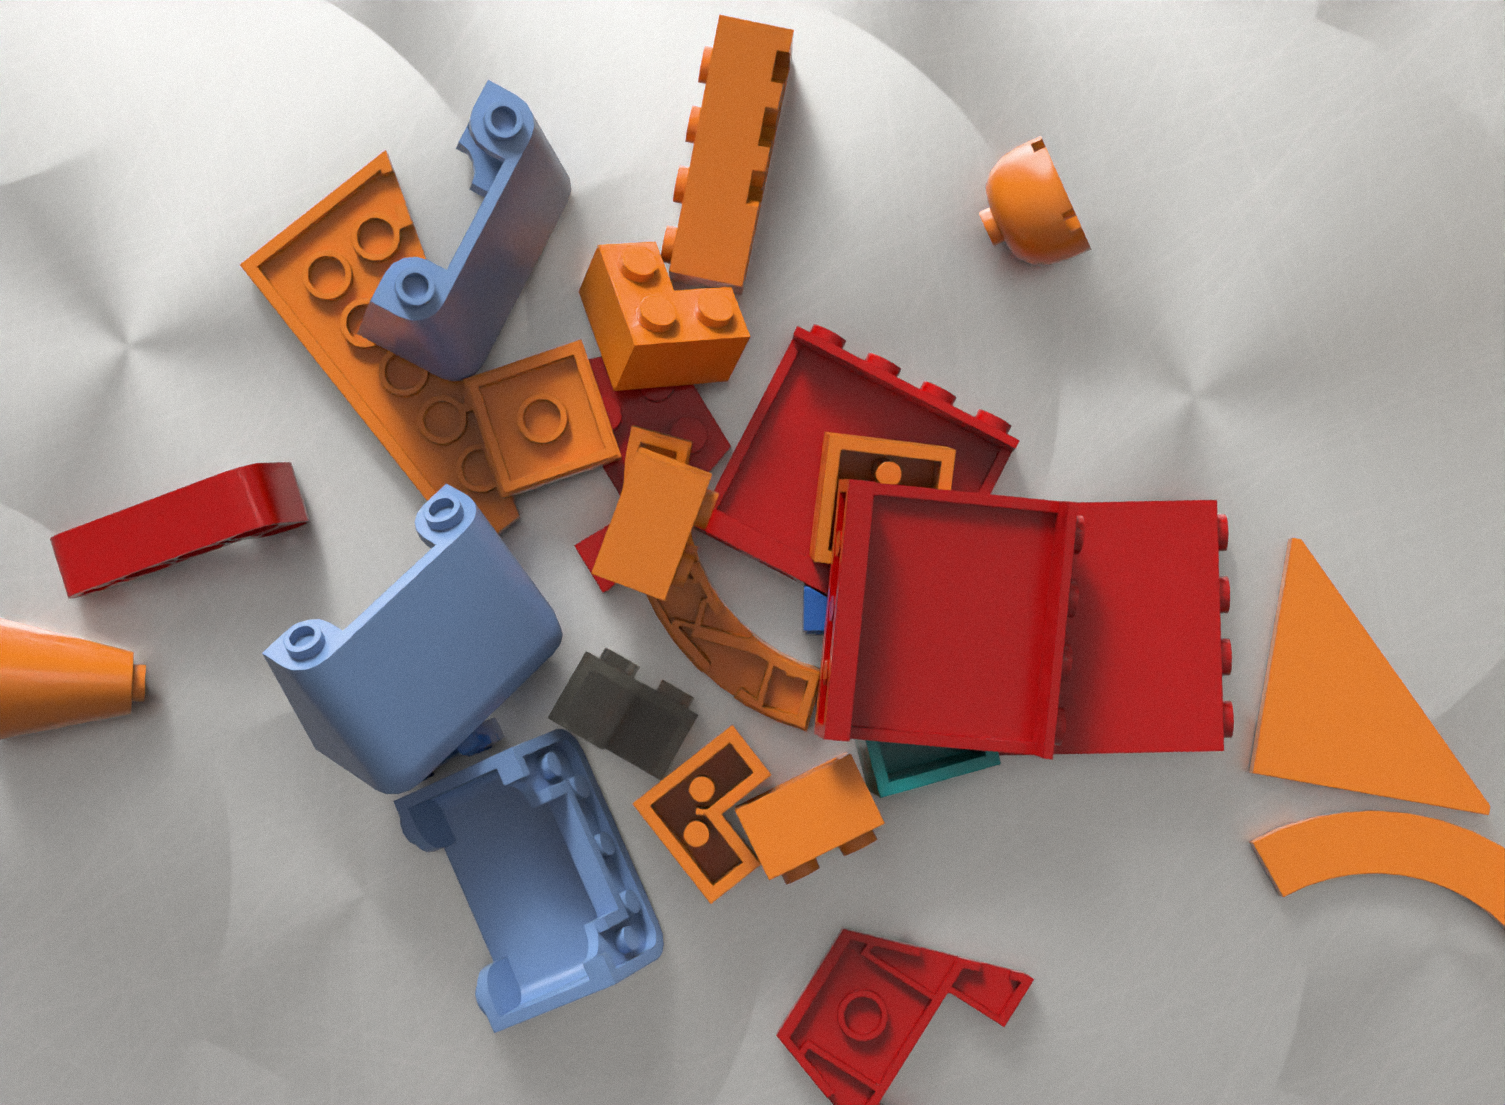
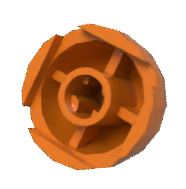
M1039 136L1019 145L1002 156L991 169L985 186L989 208L979 212L993 246L1006 242L1009 249L1018 259L1032 265H1053L1091 250L1042 137Z

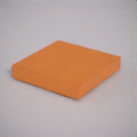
M582 339L463 379L504 499L622 459Z

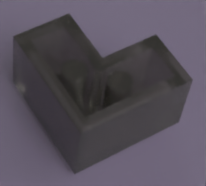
M607 647L604 648L600 657L586 651L550 712L548 719L602 750L607 749L655 778L662 780L699 717L698 713L689 709L694 697L663 679L657 689L652 688L635 678L640 669L639 665Z

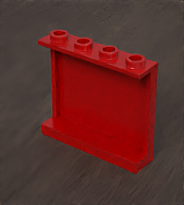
M813 324L810 332L799 326L796 327L791 343L714 489L719 495L706 530L694 526V529L828 597L831 563L814 562L809 555L824 432L948 446L956 450L951 490L991 494L1011 453L1016 449L1020 440L1008 434L1012 426L1005 420L981 409L978 410L974 417L954 407L953 404L956 396L947 390L927 381H923L919 389L898 378L901 368L894 363L873 353H868L866 359L863 360L843 349L846 343L844 338L822 326Z
M839 479L814 734L824 740L850 742V739L1027 754L1053 760L1054 745L1062 744L1066 728L1064 707H1058L1061 681L1066 682L1069 679L1072 667V647L1069 643H1065L1067 617H1074L1079 597L1078 582L1071 579L1073 554L1081 552L1085 537L1083 516H1077L1078 502Z
M1217 500L1078 502L1077 516H1083L1085 537L1081 552L1073 554L1071 579L1078 582L1079 597L1074 617H1067L1065 643H1069L1072 647V667L1069 679L1066 682L1061 681L1058 704V707H1064L1066 728L1062 744L1054 745L1053 755L1224 751V738H1232L1234 731L1232 702L1230 700L1223 701L1222 676H1229L1232 670L1231 642L1229 638H1221L1220 613H1228L1230 609L1229 579L1227 576H1219V551H1227L1229 532L1226 514H1218ZM998 752V753H999V756H1004V755H1027V754H1015V753Z

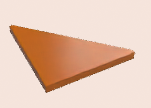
M1288 539L1249 773L1489 815L1490 805L1302 539Z

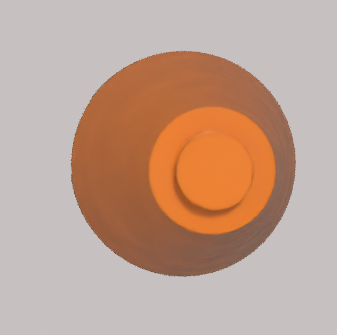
M0 618V740L130 715L132 712V702H145L146 665L134 664V652Z

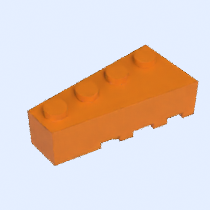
M719 14L713 47L705 46L699 70L698 82L706 84L701 107L692 106L685 142L694 144L690 166L680 165L674 188L673 202L682 204L678 227L667 225L661 250L663 262L670 264V281L703 288L732 287L734 294L743 295L792 61L794 30Z

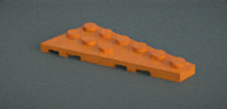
M385 150L252 254L240 266L424 498L428 501L445 484H448L468 495L476 503L498 535H500L521 517L513 496L506 499L502 497L464 381L442 379L357 334L369 302L390 266L407 257H419L427 260L391 159Z

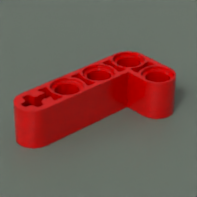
M255 463L219 473L69 529L51 537L50 542L68 599H73L110 589L241 540L264 538L296 529L309 523L310 519L292 463Z

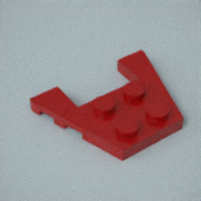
M602 356L589 359L622 456L621 460L602 466L619 495H621L623 490L625 457L632 425L693 441L688 465L709 473L714 470L731 450L730 443L693 384L614 391ZM610 524L574 545L590 573H592ZM592 574L603 594L612 590L617 584Z
M842 927L777 1030L776 1036L833 1105H883L880 1103L881 1099L948 993L953 994L1005 1027L1034 979L1022 971Z

